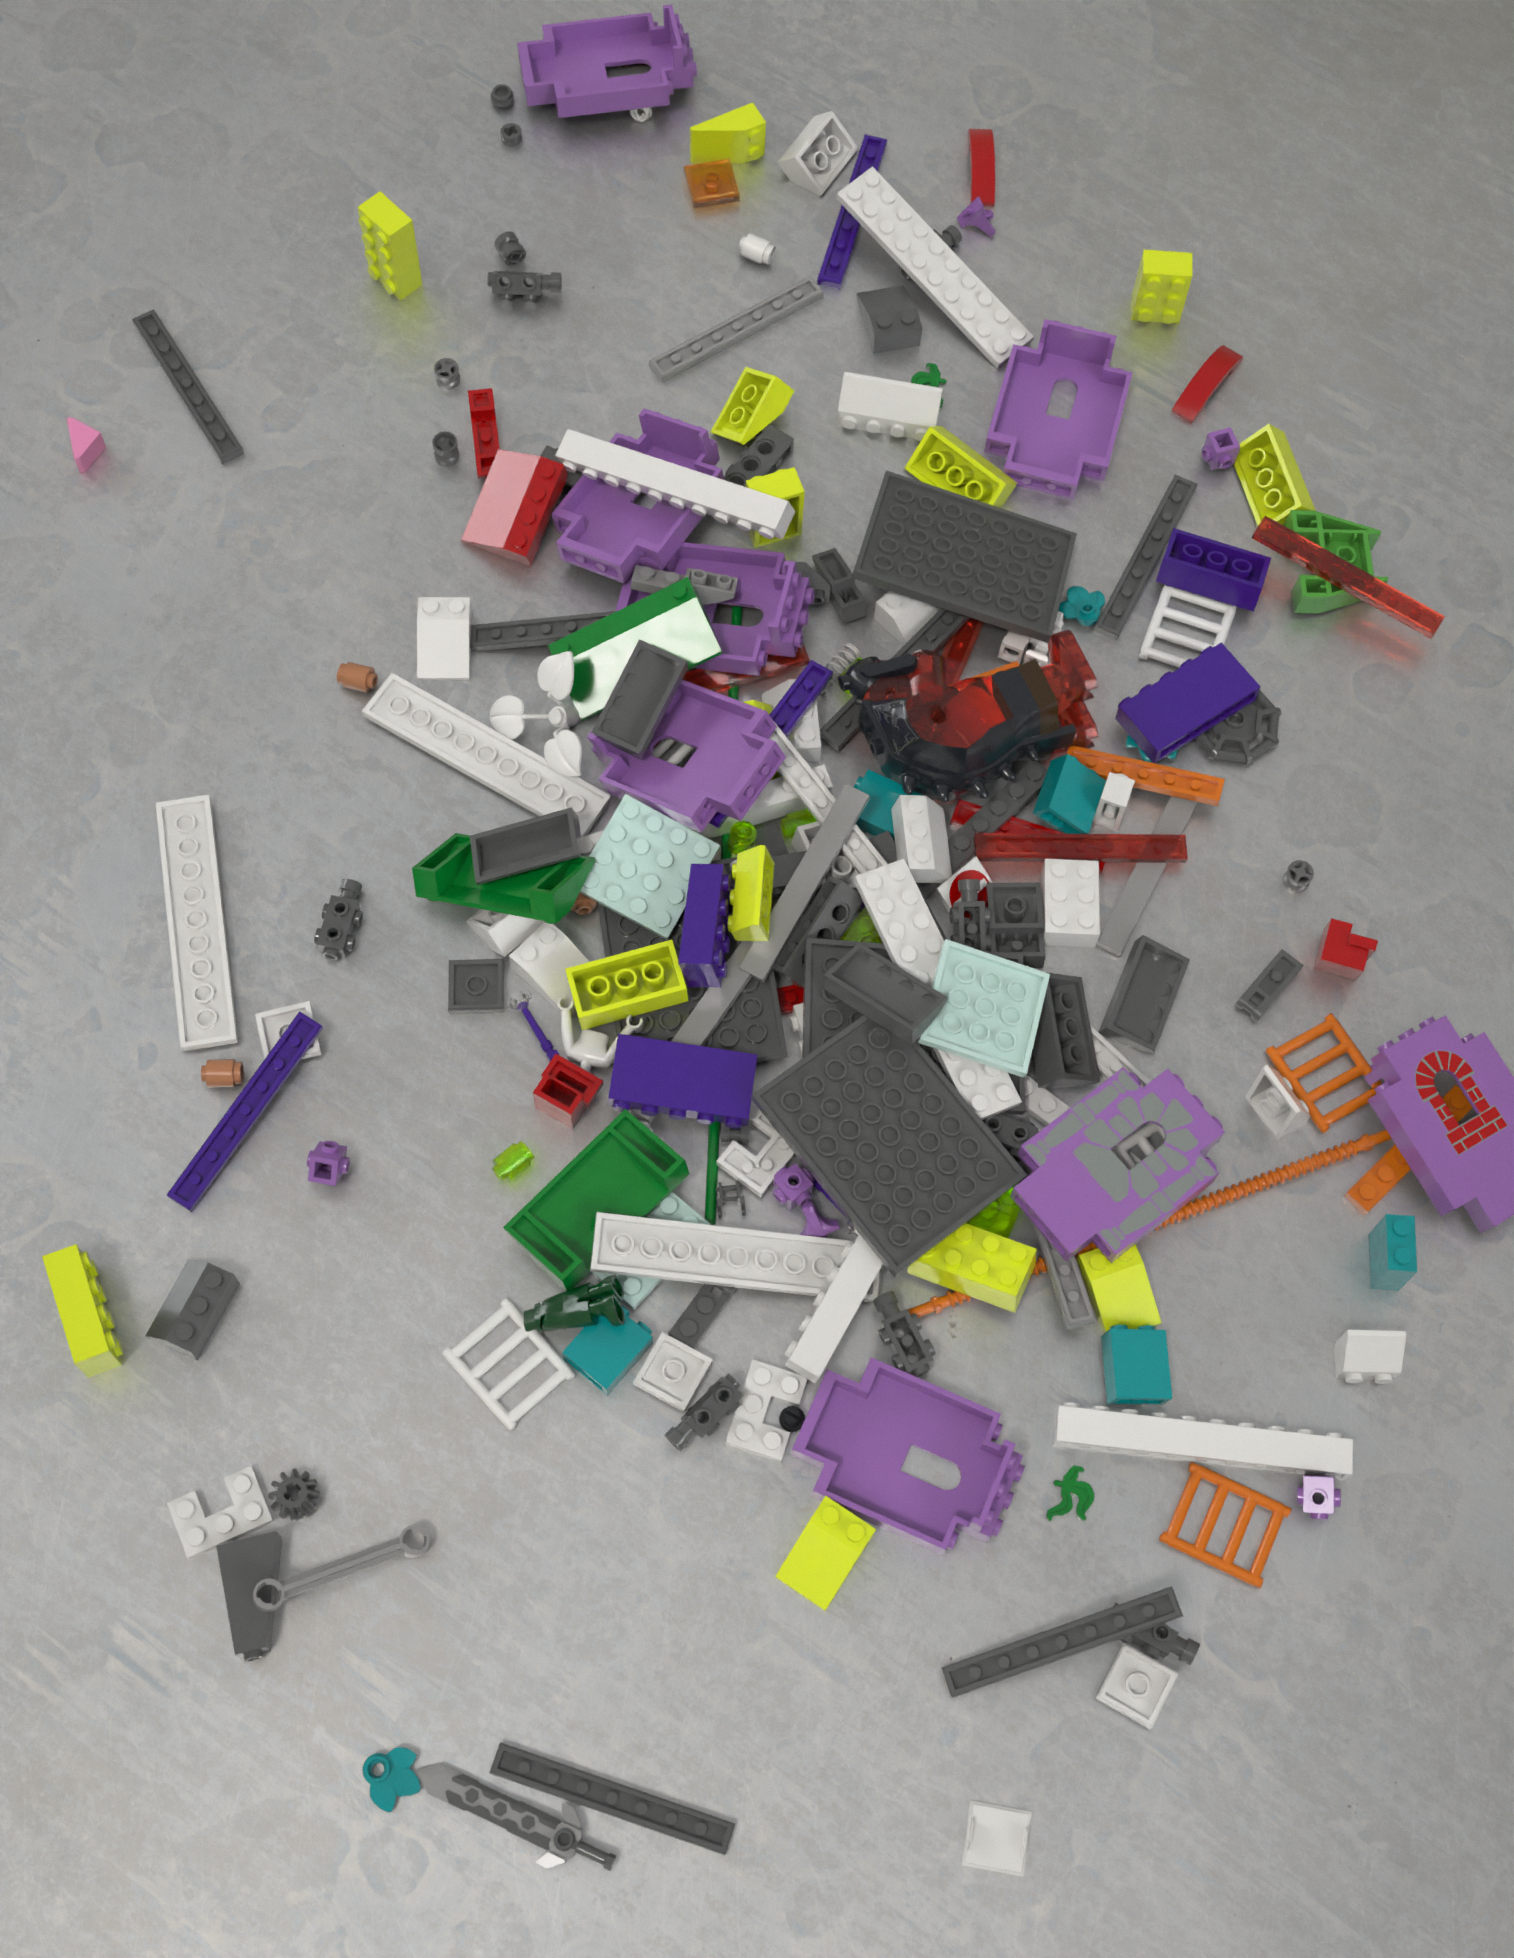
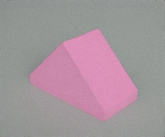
M70 417L67 418L74 459L79 472L85 473L106 446L101 432Z

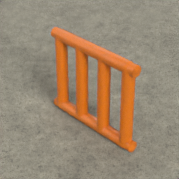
M1333 1013L1328 1014L1324 1018L1325 1021L1283 1045L1277 1048L1271 1046L1265 1050L1281 1076L1290 1082L1296 1097L1307 1105L1310 1118L1321 1133H1325L1332 1123L1368 1104V1099L1377 1094L1374 1089L1382 1085L1380 1080L1371 1085L1372 1089L1322 1116L1313 1103L1362 1075L1365 1076L1373 1071ZM1332 1030L1340 1044L1291 1071L1282 1057ZM1348 1053L1355 1063V1067L1308 1093L1305 1091L1298 1079Z
M1190 1462L1188 1466L1189 1478L1167 1532L1163 1531L1159 1541L1247 1584L1261 1588L1264 1579L1261 1575L1283 1518H1287L1292 1509L1202 1465ZM1202 1478L1218 1487L1193 1545L1179 1538L1178 1535ZM1228 1492L1244 1498L1245 1501L1221 1558L1205 1549ZM1257 1504L1273 1513L1251 1569L1248 1571L1233 1564Z

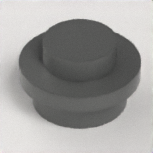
M504 84L495 86L491 92L492 103L497 107L511 105L514 101L513 91Z

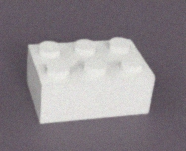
M1045 859L1041 870L1045 946L1095 948L1100 936L1099 861Z

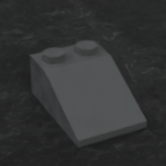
M903 285L857 293V300L873 354L920 346L922 324L917 308Z

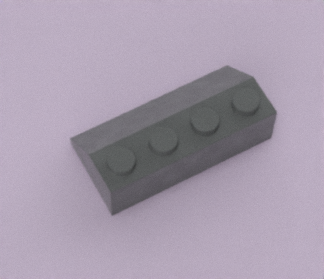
M1049 973L1050 977L1032 1050L1038 1088L1058 1090L1097 1084L1100 1082L1082 977Z

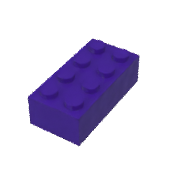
M1173 528L1156 582L1254 612L1263 588L1271 557Z
M691 864L678 961L689 987L721 988L722 978L727 976V962L724 959L725 953L730 951V938L727 936L728 917L733 915L730 912V891L735 889V887L731 886V876L727 875L723 864Z

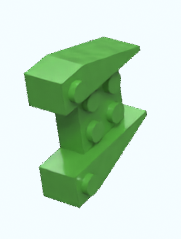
M1290 511L1282 526L1285 548L1313 549L1317 575H1299L1291 590L1294 613L1319 614L1379 597L1388 582V577H1374L1370 551H1372L1380 537L1381 530L1318 511Z

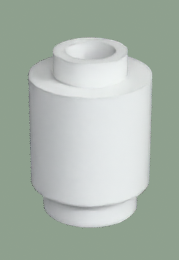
M749 233L747 237H742L738 249L741 250L742 257L761 265L764 263L769 265L774 257L776 246L771 245V242Z

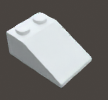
M418 597V680L470 681V645L473 616L470 597Z
M545 922L509 955L511 969L558 1011L557 1001L559 998L563 997V1008L569 1007L573 1000L565 968L589 962L562 931L554 924ZM576 1008L571 1014V1019L577 1014Z
M1269 1065L1264 1066L1245 1098L1278 1142L1303 1127L1311 1116L1307 1105L1293 1093L1290 1082L1285 1077L1282 1078L1279 1072Z

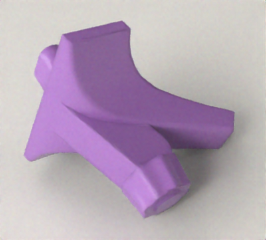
M977 197L957 217L961 228L973 225L984 231L989 237H992L996 232L989 222L994 217L993 212L984 209L980 197Z
M811 1199L802 1205V1213L805 1215V1227L800 1235L828 1238L826 1234L840 1229L837 1219L830 1220L822 1216Z

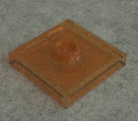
M730 159L684 166V175L694 209L740 201V194Z

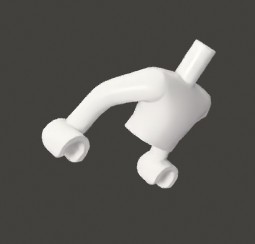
M563 997L559 998L557 1005L561 1013V1034L567 1058L581 1063L580 1067L590 1072L591 1066L610 1067L615 1058L617 1038L608 1050L609 1036L585 1029L581 1031L578 1041L574 1043L571 1014L575 1010L574 1001H571L569 1007L563 1008ZM629 1015L626 1018L627 1025L620 1034L632 1035V1033H639L644 1026L643 1019L640 1018L639 1024L632 1026L630 1024L632 1022V1015Z

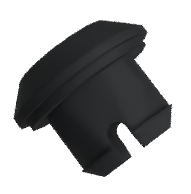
M796 1406L784 1408L779 1416L780 1425L789 1432L800 1430L805 1420L803 1411Z

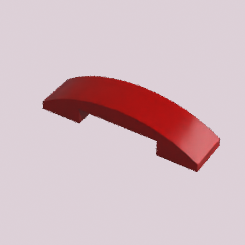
M969 129L971 203L977 197H980L983 206H994L995 150L992 129Z
M1224 345L1220 346L1191 379L1171 412L1192 424L1203 411L1206 402L1227 375H1231L1240 364L1243 356Z
M492 388L468 390L478 478H487L496 453L500 449Z

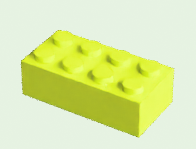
M379 191L357 207L359 214L358 222L362 230L361 238L365 246L364 254L368 262L367 270L374 280H379L390 295L394 294L401 301L423 285L413 220Z
M672 940L565 968L582 1030L622 1020L629 1015L633 1017L689 1001L686 984L678 964V957Z
M966 1223L915 1261L907 1270L908 1274L1015 1313L1036 1266L1037 1249Z
M77 1244L42 1256L74 1364L87 1378L121 1366L119 1356L123 1355V1349L119 1339H115L111 1329L115 1328L111 1313L106 1311L103 1304L107 1302L103 1287L98 1285L95 1278L99 1276L95 1261L90 1259L87 1251L82 1252Z

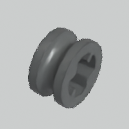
M508 123L502 126L500 130L502 143L508 147L519 145L522 141L520 126L515 123Z

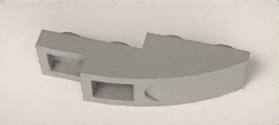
M635 565L630 589L653 594L688 577L697 590L702 604L707 605L733 599L738 578L706 572L701 569L687 568L686 575H681L675 572Z

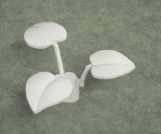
M566 651L544 659L538 668L537 674L541 689L549 691L548 698L559 706L554 707L549 714H523L524 702L517 696L507 695L499 698L492 705L489 716L494 730L511 740L518 738L523 733L525 726L523 719H549L552 725L560 728L553 733L554 738L548 740L544 746V755L548 765L560 774L581 776V741L575 732L569 730V727L577 724L579 714L575 707L561 701L570 694L574 680L573 654L571 651Z

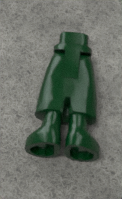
M616 1274L608 1276L594 1286L589 1282L549 1297L542 1301V1305L540 1302L535 1304L533 1309L524 1311V1328L526 1332L537 1329L541 1333L595 1326L598 1323V1316H604L612 1326L624 1325L625 1316L619 1302L624 1299V1292L619 1277Z

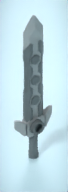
M444 1764L422 1767L417 1770V1774L428 1794L463 1811H469L545 1850L550 1849V1853L547 1852L536 1861V1864L546 1869L565 1864V1860H570L576 1853L602 1865L603 1868L609 1871L615 1863L616 1855L608 1854L581 1841L583 1838L582 1831L580 1830L582 1824L575 1808L565 1803H562L564 1822H561L560 1819L491 1789L479 1783L478 1780Z

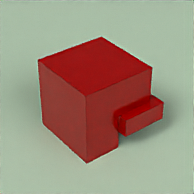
M1331 918L1323 930L1313 969L1357 980L1364 971L1366 961L1376 951L1378 940L1351 933L1353 924Z
M555 1054L541 1074V1081L533 1091L535 1108L573 1130L604 1085L603 1080L560 1055Z

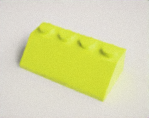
M1268 424L1239 444L1240 452L1237 455L1234 466L1261 533L1282 530V526L1291 510L1316 511L1283 431Z
M943 426L929 427L904 468L923 483L999 508L1004 505L1017 485L1016 481Z

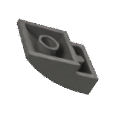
M1040 882L987 883L986 907L990 909V922L987 923V934H990L991 948L988 952L1023 954V965H1028L1031 968H1043L1046 957L1043 934L1045 925Z

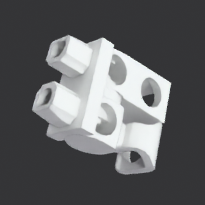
M1058 611L1049 643L1009 630L1001 643L998 657L1011 663L1018 661L1020 665L1025 655L1023 664L1036 659L1045 674L1049 660L1047 653L1053 654L1064 625V622H1062L1064 614ZM1030 643L1035 647L1034 651L1027 650ZM1007 648L1019 652V654L1011 655L1008 653Z

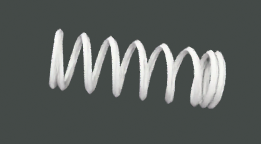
M845 643L843 650H839L837 656L832 657V662L826 663V668L829 669L828 665L832 664L838 673L844 675L843 668L835 663L834 659L838 658L839 662L848 669L850 667L849 662L839 656L841 652H844L846 658L855 663L861 657V653L852 643ZM847 646L850 647L856 653L857 656L852 654L847 648ZM833 671L836 678L833 676L832 679L838 681V675ZM830 680V683L827 685L832 687L833 682ZM826 687L823 689V692H821V694H825L827 692Z

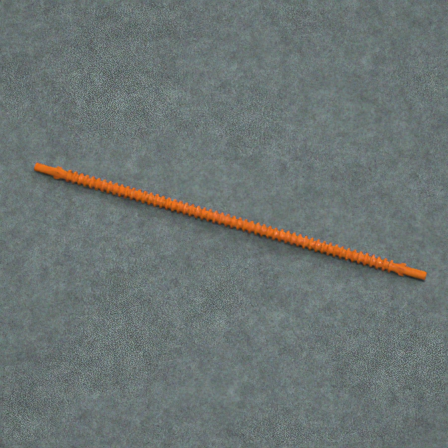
M1387 1130L1370 1136L1365 1134L1354 1142L1348 1140L1347 1145L1341 1143L1340 1147L1334 1145L1333 1150L1327 1148L1325 1153L1319 1151L1318 1155L1313 1153L1311 1158L1305 1156L1304 1161L1298 1159L1296 1164L1290 1162L1289 1166L1284 1164L1282 1169L1276 1167L1275 1172L1269 1170L1267 1175L1261 1173L1260 1177L1253 1176V1180L1247 1178L1245 1183L1239 1181L1238 1186L1232 1184L1231 1188L1225 1186L1223 1191L1218 1189L1216 1194L1210 1192L1209 1197L1202 1195L1201 1200L1196 1197L1194 1202L1189 1201L1187 1205H1184L1154 1230L1158 1231L1160 1226L1166 1228L1168 1223L1174 1225V1221L1180 1223L1182 1218L1188 1220L1189 1215L1196 1217L1197 1212L1203 1214L1205 1209L1207 1211H1211V1207L1217 1209L1219 1204L1225 1206L1226 1201L1233 1203L1234 1198L1236 1200H1240L1241 1196L1246 1198L1248 1193L1254 1195L1256 1190L1262 1192L1263 1187L1269 1189L1271 1184L1277 1186L1278 1182L1283 1184L1285 1179L1291 1181L1292 1176L1299 1178L1300 1173L1302 1175H1306L1307 1171L1313 1173L1314 1168L1320 1170L1322 1165L1328 1167L1329 1162L1333 1165L1336 1163V1160L1342 1162L1343 1157L1349 1159L1351 1154L1357 1156L1359 1151H1370L1373 1149V1146L1389 1141L1392 1138ZM1091 1242L1075 1255L1076 1260L1080 1254L1092 1251L1098 1247ZM1040 1256L1037 1258L1036 1266L1032 1273L1035 1276H1039L1040 1271L1044 1274L1047 1272L1045 1261ZM947 1291L945 1296H934L930 1298L929 1302L907 1310L910 1315L915 1313L918 1318L933 1312L938 1314L948 1306L955 1308L956 1303L962 1305L964 1300L970 1302L971 1296L957 1291L953 1293Z

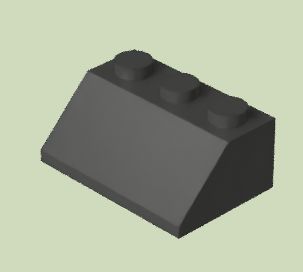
M188 1259L145 1336L198 1361L240 1283L233 1273L208 1262Z

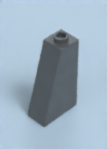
M277 1531L216 1546L234 1652L239 1659L244 1658L245 1662L259 1660L263 1658V1653L271 1651L275 1611H260L255 1607L252 1596L255 1586L261 1580L272 1578L278 1581L282 1539ZM265 1585L259 1589L257 1598L260 1597L263 1602L275 1605L277 1588L273 1585Z

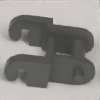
M738 1180L736 1185L722 1186L721 1182H719V1187L716 1188V1192L720 1194V1198L717 1199L718 1218H722L721 1205L728 1201L740 1203L742 1216H746L744 1196H740V1189H743V1187L739 1185ZM736 1191L737 1196L723 1198V1192Z

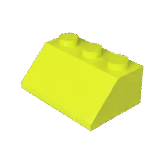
M759 845L738 853L737 863H733L732 878L735 879V889L730 891V904L733 906V915L728 917V931L732 933L736 941H769L775 863L765 845Z

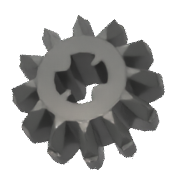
M292 1469L290 1478H288L285 1472H281L280 1477L283 1481L281 1483L272 1481L271 1483L277 1491L268 1493L269 1499L275 1500L270 1506L273 1511L280 1510L279 1517L285 1519L290 1513V1519L293 1522L297 1521L299 1512H301L304 1518H308L307 1507L311 1509H317L318 1507L311 1500L321 1496L319 1491L313 1490L317 1487L318 1482L316 1479L309 1480L310 1474L307 1471H304L299 1477L298 1470ZM292 1490H296L298 1492L297 1495L299 1498L297 1500L293 1501V1499L291 1498L292 1496L290 1492Z

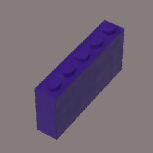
M1221 642L1214 647H1207L1197 658L1186 660L1176 671L1165 673L1153 685L1147 684L1132 698L1126 697L1118 704L1115 719L1151 762L1156 763L1254 702L1261 686Z
M618 1034L607 1106H613L614 1110L620 1112L624 1109L628 1112L630 1109L641 1110V1114L647 1116H657L660 1113L667 1114L669 1118L674 1120H685L687 1117L697 1119V1122L701 1124L720 1122L725 1123L726 1127L739 1129L741 1126H747L749 1120L757 1054Z

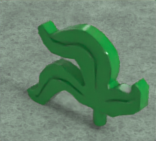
M932 363L926 364V368L930 369L929 373L917 372L911 378V383L937 388L939 383L945 384L947 382L946 379L940 378L941 373L938 366ZM941 398L940 408H942V406H943V399H942V398Z
M1074 1465L1063 1476L1062 1481L1054 1480L1053 1484L1061 1487L1062 1501L1047 1510L1046 1519L1049 1522L1052 1520V1517L1063 1516L1072 1510L1073 1502L1070 1493L1079 1499L1076 1506L1077 1517L1081 1521L1086 1520L1084 1513L1094 1501V1492L1090 1484L1076 1480L1078 1473L1085 1471L1083 1467Z

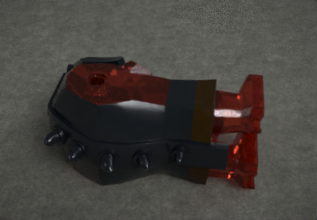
M1070 630L1052 634L1048 642L1049 665L1040 667L1037 660L1033 659L1018 667L999 671L992 676L966 678L951 686H947L945 658L935 651L922 649L915 651L913 654H905L889 660H879L876 656L867 657L852 664L844 675L838 677L841 690H849L857 705H861L858 718L859 727L881 771L891 780L901 784L903 791L907 795H911L913 791H916L931 800H939L944 803L952 802L967 793H973L978 798L986 799L989 797V793L985 788V784L996 777H1002L1006 781L1016 780V775L1011 770L1012 764L1015 761L1036 762L1038 760H1048L1055 750L1071 746L1088 749L1095 746L1093 741L1090 740L1098 737L1097 726L1084 701L1094 698L1093 694L1089 691L1098 688L1097 679L1074 634Z

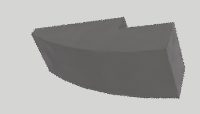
M833 548L812 555V560L818 574L831 585L830 601L843 624L867 616L866 600L857 588L855 579L851 578L853 573L837 549Z

